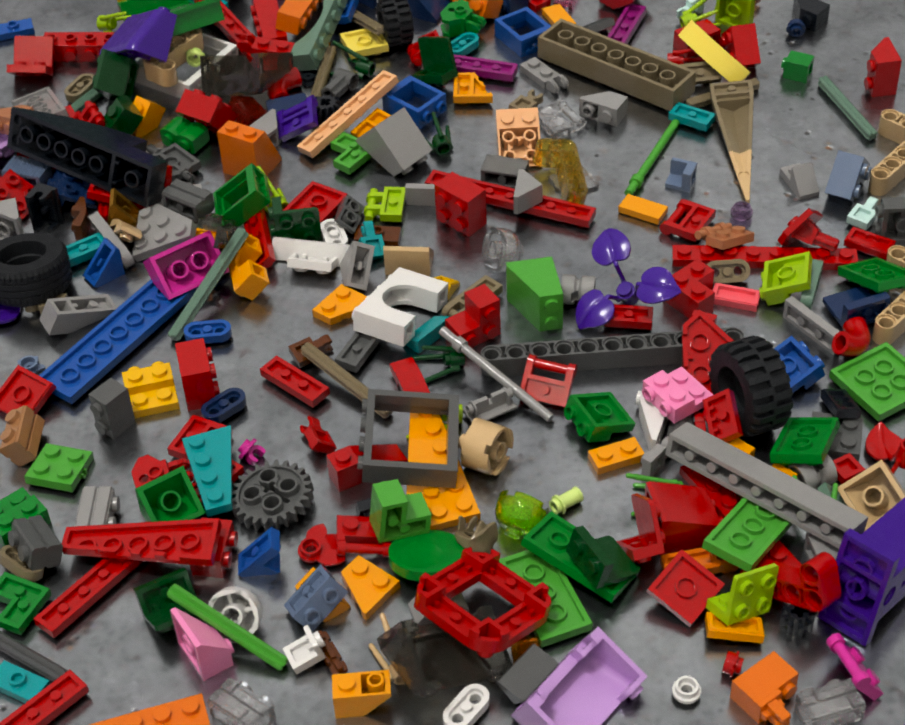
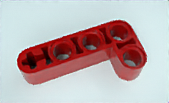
M827 552L817 554L803 563L800 568L763 558L754 568H760L772 563L779 566L773 599L810 611L820 612L841 597L838 565L835 558Z

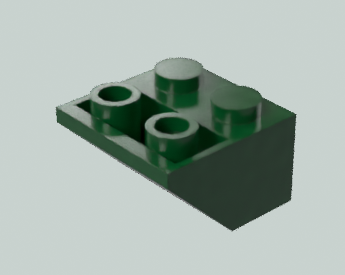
M102 49L97 59L96 75H94L92 80L93 89L108 100L115 101L116 98L123 95L128 96L132 100L140 65L132 58Z

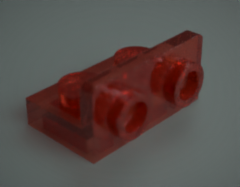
M231 95L228 105L237 114L235 122L250 126L267 113L252 96Z

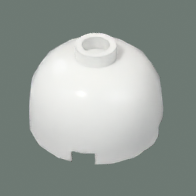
M228 586L216 592L208 603L209 606L251 634H254L260 625L263 615L262 605L258 597L248 588ZM219 632L223 639L227 637L221 632Z

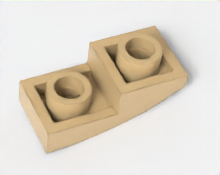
M112 219L110 228L114 229L113 233L119 235L121 240L132 243L141 239L142 232L140 229L122 220Z

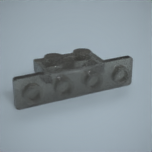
M209 213V215L206 214V216L199 218L197 228L216 232L213 248L219 249L228 243L238 226L235 225V220L233 219L224 220L222 219L223 215Z

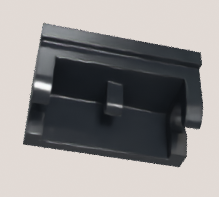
M38 182L25 196L33 230L37 232L50 225L47 231L52 233L60 224L65 223L58 190L56 187Z

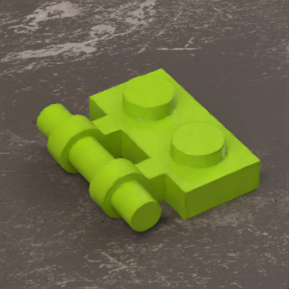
M384 187V192H378L376 188H371L367 194V205L364 207L363 212L365 221H373V218L378 215L380 221L402 222L406 200L405 187Z

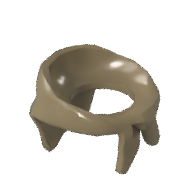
M459 516L458 529L455 532L457 542L465 549L471 547L472 552L490 554L491 549H493L495 542L498 540L497 523L485 524L481 520L474 531L473 528L478 517H472L467 528H465L466 520L463 516Z

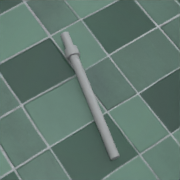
M445 326L440 329L439 334L452 344L451 347L458 353L462 352L502 386L510 387L518 399L549 423L553 419V413L468 345V341L463 337L456 336Z

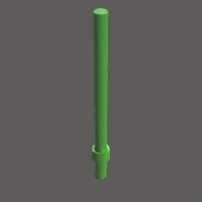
M677 119L671 121L637 174H634L629 180V186L624 192L626 196L627 194L633 195L644 183V177L678 128L680 122Z

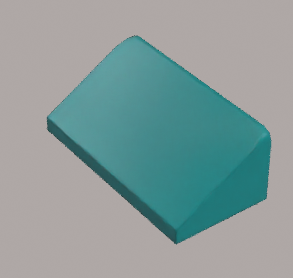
M449 316L432 317L415 330V336L406 346L420 354L423 351V345L430 346L442 337L439 331L445 326V319L449 318Z

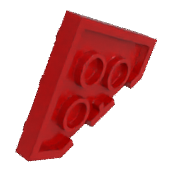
M699 309L682 325V367L714 395L711 391V379L709 378L711 356L718 346L734 340Z

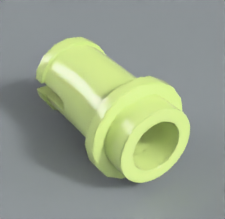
M575 486L559 496H552L549 501V507L556 515H562L566 513V509L582 502L584 499L583 494Z

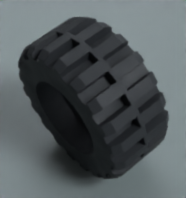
M749 336L718 346L713 352L709 364L711 368L709 372L711 391L717 394L729 388L734 392L743 437H753L783 427L792 413L793 401L791 396L793 391L790 388V377L785 370V363L781 361L778 351L773 349V345L759 336Z

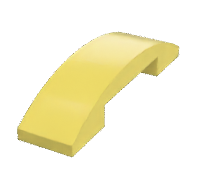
M693 20L679 33L678 36L729 82L745 80L751 73Z

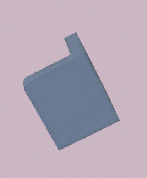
M672 158L670 174L665 182V187L690 193L696 181L697 162Z

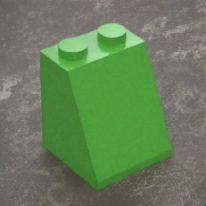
M552 256L506 262L507 300L539 332L563 329V291Z

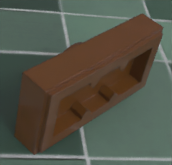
M364 225L357 226L354 241L359 242L360 237H363L361 226ZM374 226L375 235L382 234L385 246H399L401 227Z

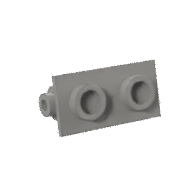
M502 387L501 390L491 393L490 398L484 396L475 401H469V405L465 406L463 413L472 423L476 417L489 421L517 409V405L511 399L514 396L513 391L510 387Z

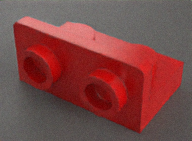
M725 389L703 400V417L707 422L709 434L725 442H730L743 436L735 395L731 389Z

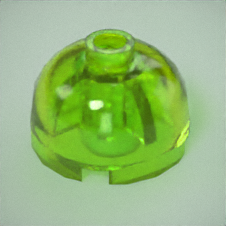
M509 490L501 491L496 503L495 517L500 527L505 530V534L511 538L520 539V536L524 537L549 513L548 507L545 510L542 508L543 502L530 495L516 491L515 495L512 496L507 495Z

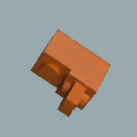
M773 651L732 680L730 698L758 724L768 720L773 725H789L791 714L784 708L785 704L782 700L791 698L797 691L799 673Z

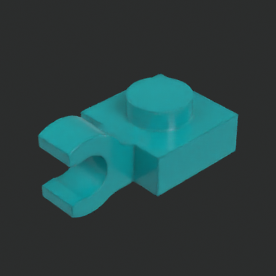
M372 220L364 221V226H361L363 237H360L359 242L375 246L372 260L383 259V246L385 245L382 234L375 235Z

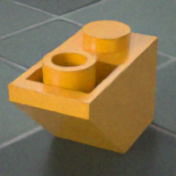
M136 95L133 104L144 118L132 135L143 138L159 126L166 108Z
M378 670L332 674L335 718L365 716L391 698L390 671Z

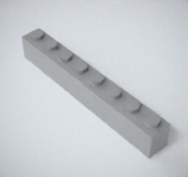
M688 422L669 434L666 456L838 549L840 548L843 535L848 529L851 528L860 534L865 530L868 516Z

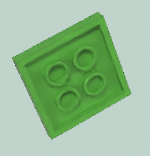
M885 342L830 370L829 378L841 389H845L851 398L878 422L905 408V357L889 343Z

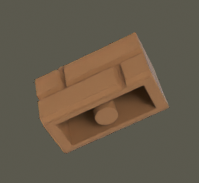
M23 405L16 410L13 409L8 412L5 417L6 427L0 436L2 440L0 453L10 458V461L17 466H23L36 459L45 422L38 414H34L31 408Z

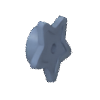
M25 356L17 361L18 365L35 374L45 370V365L38 363V356Z

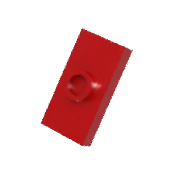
M852 227L844 239L843 246L886 260L888 249L894 246L896 241Z

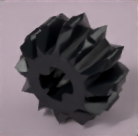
M323 94L321 97L316 96L318 106L316 107L318 124L321 125L343 106L339 97H333L332 94L328 96Z

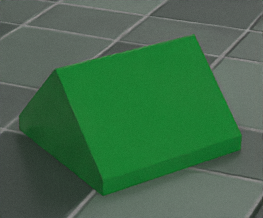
M184 466L135 489L140 512L147 522L193 520L205 514Z

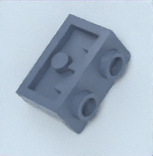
M320 564L284 606L293 619L303 627L308 624L313 632L348 594V591Z

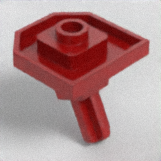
M808 208L799 217L795 216L787 224L788 227L777 240L786 247L797 240H801L832 252L836 251L839 245L837 238L822 233L816 223L823 216L820 212Z

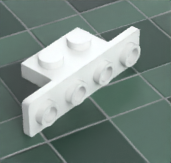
M274 237L272 239L276 260L287 261V267L294 268L295 271L306 272L308 270H316L318 274H329L336 267H340V263L350 246L348 244Z

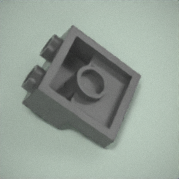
M905 197L881 198V203L875 206V215L878 220L872 223V233L895 240L896 244L905 243Z

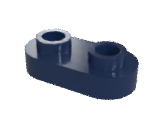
M229 388L202 405V418L218 423L223 422L246 406L245 392L240 388Z

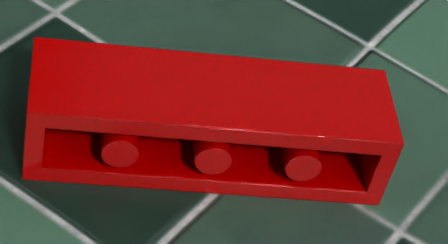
M253 0V5L250 6L251 16L253 17L258 37L288 42L286 32L275 29L277 12L279 10L277 0Z

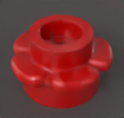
M738 650L736 653L728 651L724 661L722 673L730 675V678L733 677V674L739 675L744 658L739 657L740 652Z

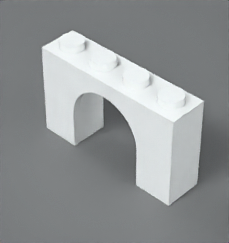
M399 267L381 285H378L376 290L368 295L358 307L354 308L352 312L353 330L404 347L415 336L416 316L391 308V306L413 305L437 313L447 303L448 282Z

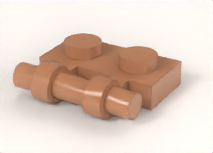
M724 222L716 223L714 227H702L694 234L697 240L703 239L706 241V245L721 250L754 241V232L745 230L743 226H732L731 223Z

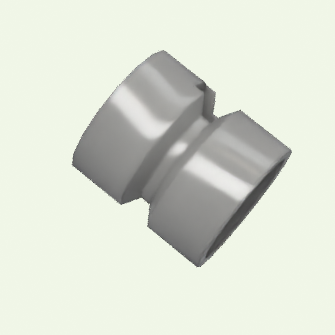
M563 274L561 281L563 304L574 305L576 302H579L585 293L595 290L596 276L582 275L578 279L576 275Z
M828 454L823 464L809 466L807 464L793 463L788 466L790 470L798 474L797 478L799 481L816 490L824 482L831 485L837 481V469Z

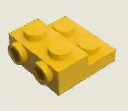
M157 361L149 367L139 368L133 366L126 372H122L124 386L128 388L135 418L180 409L170 362L163 363Z

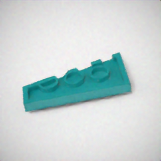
M231 425L182 438L207 517L233 510Z

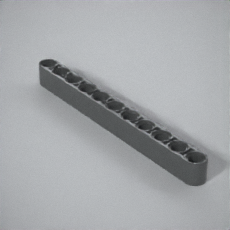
M721 328L734 341L744 338L743 331L738 328ZM682 331L489 345L481 350L480 355L506 376L523 375L529 354L536 355L538 359L569 365V363L576 364L577 371L682 364ZM481 368V372L484 376L491 377ZM535 368L533 374H547L556 372Z

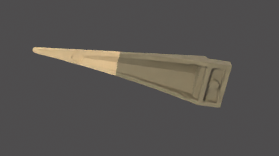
M752 80L710 84L712 108L716 114V119L745 202L748 205L750 203L754 109Z

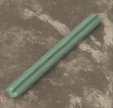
M236 229L169 330L168 336L172 340L180 341L183 337L184 327L194 320L248 238V233L245 229Z

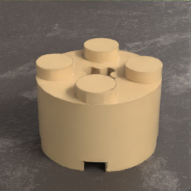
M477 417L474 418L466 434H462L458 440V448L461 449V465L487 475H499L505 469L510 459L506 454L508 448H513L514 437L512 430L503 425Z

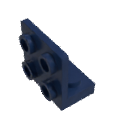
M860 286L825 296L822 302L841 327H843V324L853 317H863L867 324L874 323L876 317L890 305L891 297L887 292L871 295L866 288Z

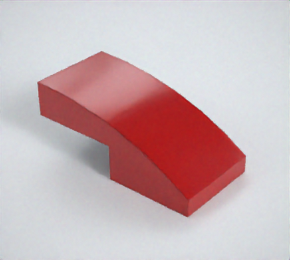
M412 357L389 364L396 385L400 386L401 391L430 393L424 377Z

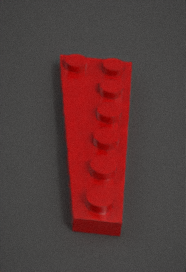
M220 518L66 527L62 540V552L67 555L210 567L214 566L222 523Z

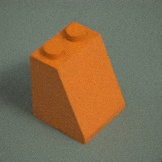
M230 120L217 131L223 173L235 176L252 163L256 167L259 165L265 174L268 175L282 161L280 154L265 131Z

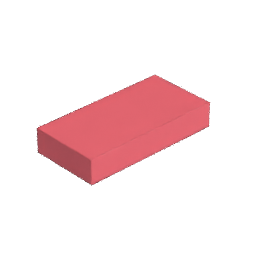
M715 283L713 288L715 292V305L757 312L761 298L759 290Z

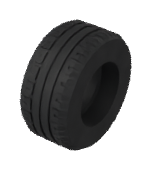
M26 233L0 240L1 305L8 307L35 306L45 303L47 299L56 298L67 289L72 280V270L67 247L58 238L43 233Z

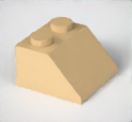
M880 460L838 487V492L847 506L868 516L864 531L905 497L904 489L890 467L883 460Z

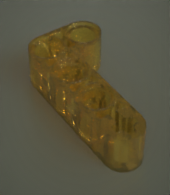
M539 139L536 142L533 163L543 168H555L563 200L584 205L588 188L576 144L569 139Z

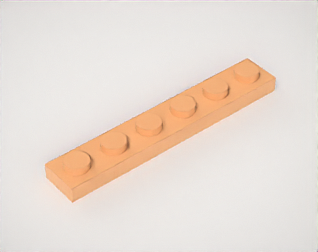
M384 70L381 71L297 145L299 152L311 158L318 155L331 141L349 128L353 122L399 83L397 75Z

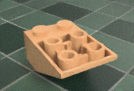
M538 107L496 110L498 155L529 160V168L542 167Z

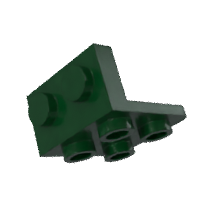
M423 36L418 38L424 69L412 74V77L428 85L434 83L436 86H443L448 84L449 80L458 76L449 37Z
M271 198L272 207H268L270 221L274 220V224H270L272 238L284 237L322 242L320 216L317 207L282 211L281 198Z
M583 525L574 528L566 552L595 589L637 577L639 573L638 567L613 537L604 536L594 539Z
M185 568L133 588L143 618L155 631L166 632L174 628L170 609L174 607L196 619L198 618L167 597L170 587L173 584H177L199 598L195 595Z

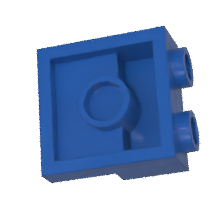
M791 335L774 348L780 354L781 361L785 363V370L787 375L789 374L790 388H792L793 393L800 387L807 390L825 376L823 370L825 364L817 355L813 357L809 353V348L802 340L798 342Z

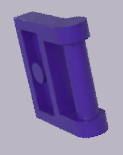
M314 95L307 97L305 101L287 110L282 109L277 112L280 140L285 142L318 126L316 108L318 101Z

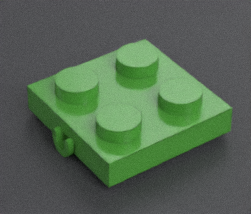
M46 443L25 474V482L30 485L73 492L80 480L86 479L87 469L94 460L93 452Z

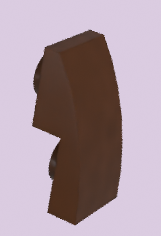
M80 196L71 210V215L74 218L71 229L76 241L88 237L90 230L86 201L84 197Z

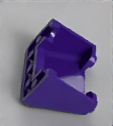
M158 7V9L127 17L100 49L99 55L102 49H106L133 60L140 57L148 61L154 58L161 63L167 62L177 15L171 13V10L166 7Z

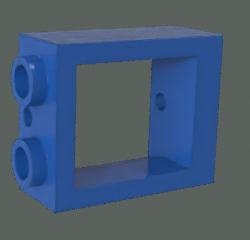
M528 7L494 19L495 36L521 58L538 51V36L551 27V25ZM526 25L533 30L522 36L514 31Z
M410 75L397 83L382 97L383 111L393 115L405 107L418 129H421L433 120L432 112H435L438 117L447 110L446 93ZM415 96L426 103L416 108L407 103V101Z

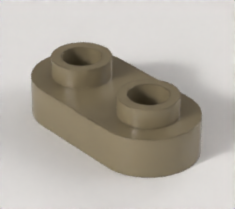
M81 74L64 90L66 100L73 103L92 89L94 74Z
M743 259L715 260L706 264L718 271V275L714 277L713 284L738 283L745 281L750 275V266ZM735 267L741 269L740 275L734 274L733 270Z
M6 545L0 549V564L14 575L32 582H36L44 576V569L32 571L25 561H20L18 550L15 546Z

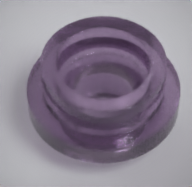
M739 201L731 208L730 215L737 221H746L752 218L753 210L749 203Z

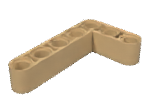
M885 109L881 112L878 133L900 145L871 170L868 191L875 196L886 195L905 178V114L893 109Z
M900 245L891 246L888 249L886 261L905 268V247ZM905 291L876 317L872 339L876 344L881 345L885 342L892 344L905 332Z

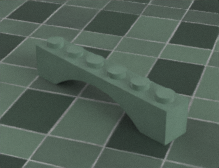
M323 0V10L317 23L303 38L294 44L289 54L293 66L297 67L299 71L318 69L348 0Z

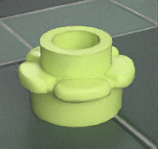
M194 47L186 52V61L192 67L202 65L206 59L205 54L199 48Z

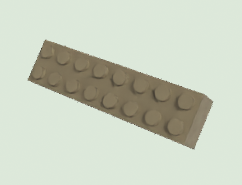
M564 19L558 20L538 36L539 58L665 110L671 111L677 102L683 103L695 92L696 71Z

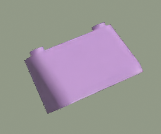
M597 627L560 661L554 671L511 714V717L519 725H602L622 701L627 697L633 700L644 689L640 684L647 678V675Z

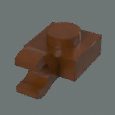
M328 334L321 336L315 341L307 337L288 346L289 352L299 368L312 363L301 354V347L306 342L312 343L324 354L333 351L330 345L332 340Z

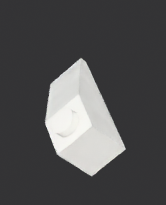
M639 390L635 404L639 405V419L648 450H651L657 443H661L669 419L664 417L651 402L646 401L642 391Z

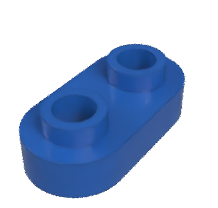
M223 319L196 321L184 327V336L186 341L204 338L205 344L221 343L227 341L232 336L230 323Z

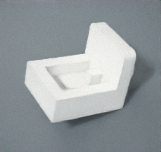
M308 624L303 627L306 633L305 636L283 648L296 675L326 658L322 650L325 643L318 630L313 633Z

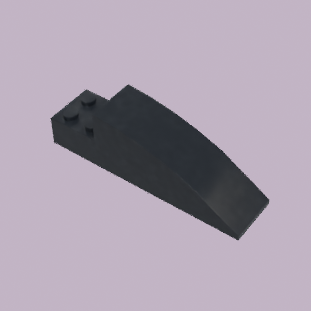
M18 107L11 108L7 148L111 192V189L115 188L128 200L141 206L149 207L162 201L161 194L164 189L168 161L147 153V140L83 120Z

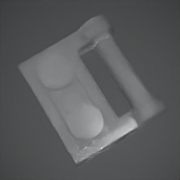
M559 98L554 104L538 110L539 125L555 140L582 130L587 124V121L582 116H578L563 98ZM563 112L572 122L569 123L559 113Z

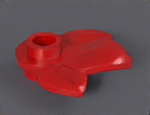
M323 523L309 529L306 538L301 541L298 547V556L304 562H318L323 566H337L346 560L345 556L336 555V534H327L326 526Z

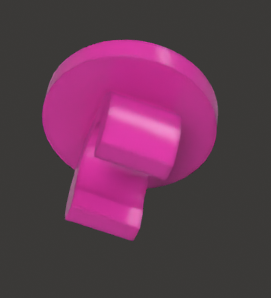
M255 438L252 441L246 439L237 450L241 453L238 458L242 460L246 457L247 463L251 466H255L258 462L253 453L262 458L266 452L262 446L254 445L257 442Z

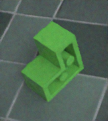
M398 479L372 484L369 520L379 543L430 533L432 514L422 492L405 495Z

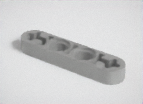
M98 211L87 216L95 231L99 232L103 238H108L120 250L125 269L136 264L128 249L118 236L113 233L114 231Z

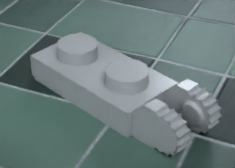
M536 57L519 64L520 72L553 94L558 93L559 87L566 89L570 85L568 79L563 74H558Z

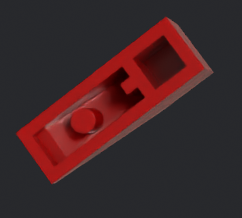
M397 444L372 445L371 460L408 462ZM359 445L347 446L326 455L329 477L339 492L363 483L362 470L357 469L358 456L364 455V452H359Z

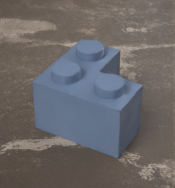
M838 150L825 194L853 203L854 199L858 198L861 193V185L864 184L865 180H869L872 170L869 167L870 163L865 157Z

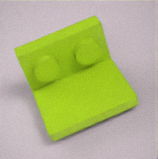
M772 563L735 575L731 591L708 598L706 609L727 626L768 613L772 605L779 566Z

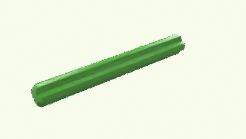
M173 584L168 590V598L278 671H281L287 664L288 658L179 585Z

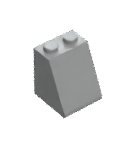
M405 107L355 140L393 177L399 173H402V175L407 174L414 169L412 164L415 162L417 165L428 159L426 154L432 151V148Z

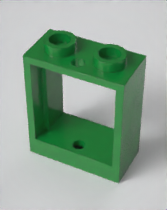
M252 163L213 193L216 222L221 227L227 228L230 232H233L271 203L267 175Z

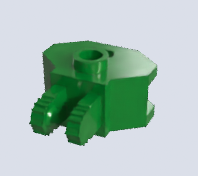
M464 0L451 2L440 12L442 23H444L441 25L442 34L449 38L466 32L478 34L480 29L484 28L487 23L484 17L474 14V9H470L469 3Z

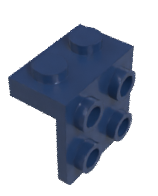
M58 169L53 178L48 179L46 185L57 188L61 206H63L65 200L76 203L79 197L82 196L85 198L87 207L98 209V201L87 198L90 183Z

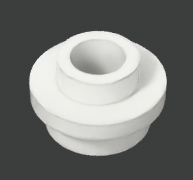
M682 676L674 682L672 695L680 703L692 704L699 700L701 687L695 678Z

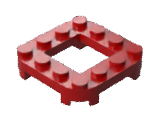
M469 547L462 550L461 559L436 574L430 576L425 572L420 576L414 608L462 644L477 651L479 656L490 658L494 653L506 650L542 626L548 619L552 602L548 594L549 587L542 582L537 586H533L499 562L501 553L491 549L490 554L472 552V548ZM480 581L516 607L496 620L487 617L480 621L450 599Z

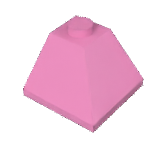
M176 607L170 609L178 644L203 681L234 666L231 655L234 653V648L227 637L223 639L215 628Z

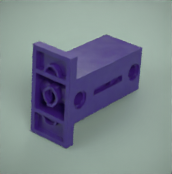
M905 497L862 534L851 528L844 533L836 557L841 597L818 614V618L865 647L872 640L878 620L905 596Z

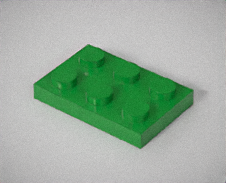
M878 257L838 266L839 276L846 278L849 282L858 283L861 287L870 288L875 293H888L890 289L905 288V268Z
M790 417L769 454L771 463H780L781 465L801 463L809 466L823 464L839 430V417Z

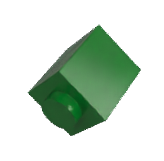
M791 50L787 58H783L781 69L784 70L783 78L807 83L813 72L815 56Z

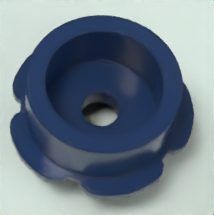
M793 19L788 23L786 32L789 36L800 37L805 33L806 25L800 19Z

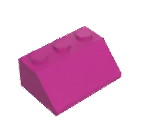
M209 230L146 259L143 264L154 285L168 300H171L198 287L221 252ZM227 268L224 274L230 272L229 268Z

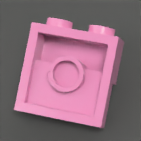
M682 366L668 374L661 370L643 380L642 395L645 400L651 402L664 417H667L674 424L704 408L703 400L713 395Z

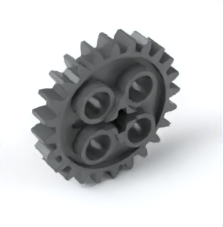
M278 459L274 461L273 465H269V462L265 461L264 467L255 464V471L246 469L247 476H238L240 483H233L232 511L234 517H237L239 523L244 522L246 528L253 525L255 531H258L261 526H264L265 532L270 526H274L275 529L279 530L282 523L289 527L288 521L292 519L298 522L297 514L305 515L304 507H311L310 500L314 499L312 492L314 488L309 473L306 474L303 467L298 469L297 463L289 466L288 460L284 461L282 465H279Z

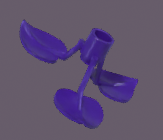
M608 228L595 240L592 246V256L599 265L608 266L612 263L614 264L621 280L616 289L617 296L608 294L604 297L603 293L597 289L585 293L580 298L576 308L577 326L580 330L607 324L613 318L615 312L614 304L609 299L616 300L618 303L622 301L624 305H634L638 300L646 304H657L681 294V289L672 274L663 267H652L646 270L641 276V282H637L635 287L632 283L627 282L617 261H624L630 256V242L621 231Z

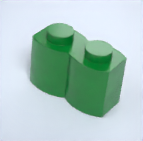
M183 117L173 118L160 129L162 142L166 146L176 143L190 154H195L210 141L206 126L197 122L191 123Z

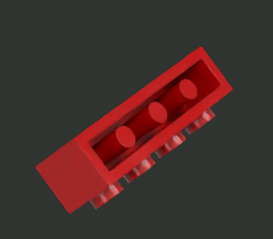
M45 32L44 36H52L54 38L53 62H97L100 49L115 32Z

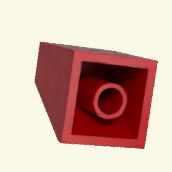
M653 481L645 483V497L653 499L658 504L660 509L658 522L666 538V543L663 544L665 553L659 554V556L679 552L681 549L685 551L701 548L704 539L723 520L722 516H718L716 512L714 498L709 497L705 487Z

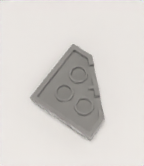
M160 204L145 207L139 210L136 228L141 230L142 237L140 240L134 241L132 257L136 262H139L196 236L197 226L191 219Z

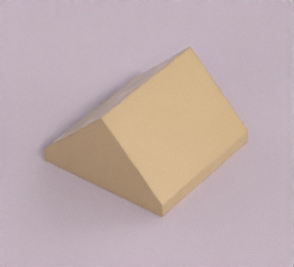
M383 246L385 275H390L401 267L431 276L434 250L431 248Z

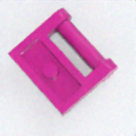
M840 633L831 635L826 640V644L832 652L838 655L852 676L851 681L856 689L874 701L883 695V692L877 685L880 683V680L870 668L866 669L862 663L865 661L862 653L855 646L852 648L847 646Z

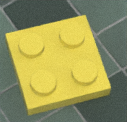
M365 28L340 33L341 43L362 56L380 55L383 52L389 51V45L382 34L377 36ZM348 53L351 59H358Z

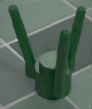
M335 40L332 41L334 45L359 59L348 58V61L356 64L355 70L358 71L356 74L359 75L360 79H364L365 76L369 78L373 76L376 69L375 62L369 61V58L356 53Z
M432 112L438 134L434 135L432 144L427 139L426 141L432 148L431 153L436 152L438 155H446L453 149L450 129L446 125V135H444L436 113Z
M423 345L422 350L443 351V353L412 356L414 361L443 359L444 365L450 367L425 378L426 384L452 372H459L460 366L465 365V355L462 352L458 353L451 346Z

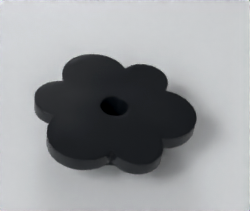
M310 72L302 74V85L305 88L312 87L317 74Z

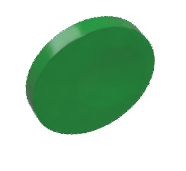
M430 530V533L394 540L388 550L389 565L399 576L419 581L423 573L426 572L432 576L461 559L462 550L465 548L457 542L455 535L445 531Z

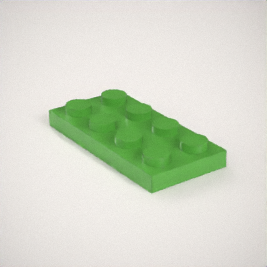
M743 497L704 539L702 548L747 572L753 570L793 524Z
M529 550L499 559L501 564L533 586L543 582L549 587L548 594L552 603L548 619L542 626L533 631L541 648L593 630V623L564 572Z

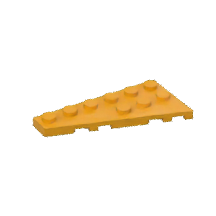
M410 413L408 462L446 464L447 431L440 415ZM459 460L456 488L407 485V494L422 492L432 514L430 530H442L457 526L459 516H463L466 523H469L474 516L478 517L477 520L481 519L479 508Z

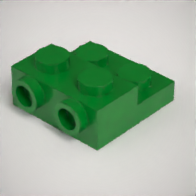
M611 392L570 395L564 408L565 418L572 420L576 425L577 434L584 436L588 442L609 441L612 433L633 431L636 424Z
M23 487L0 500V543L2 546L10 545L8 532L11 531L14 519L25 517L28 519L32 516L41 515L47 524L51 523L47 508L35 495L30 496Z

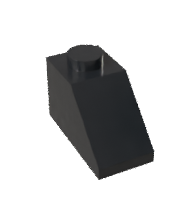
M794 0L793 12L795 17L802 20L807 29L815 32L828 22L830 4L820 0Z

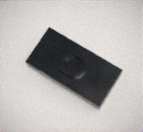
M845 389L821 390L820 398L834 417H861L862 410Z

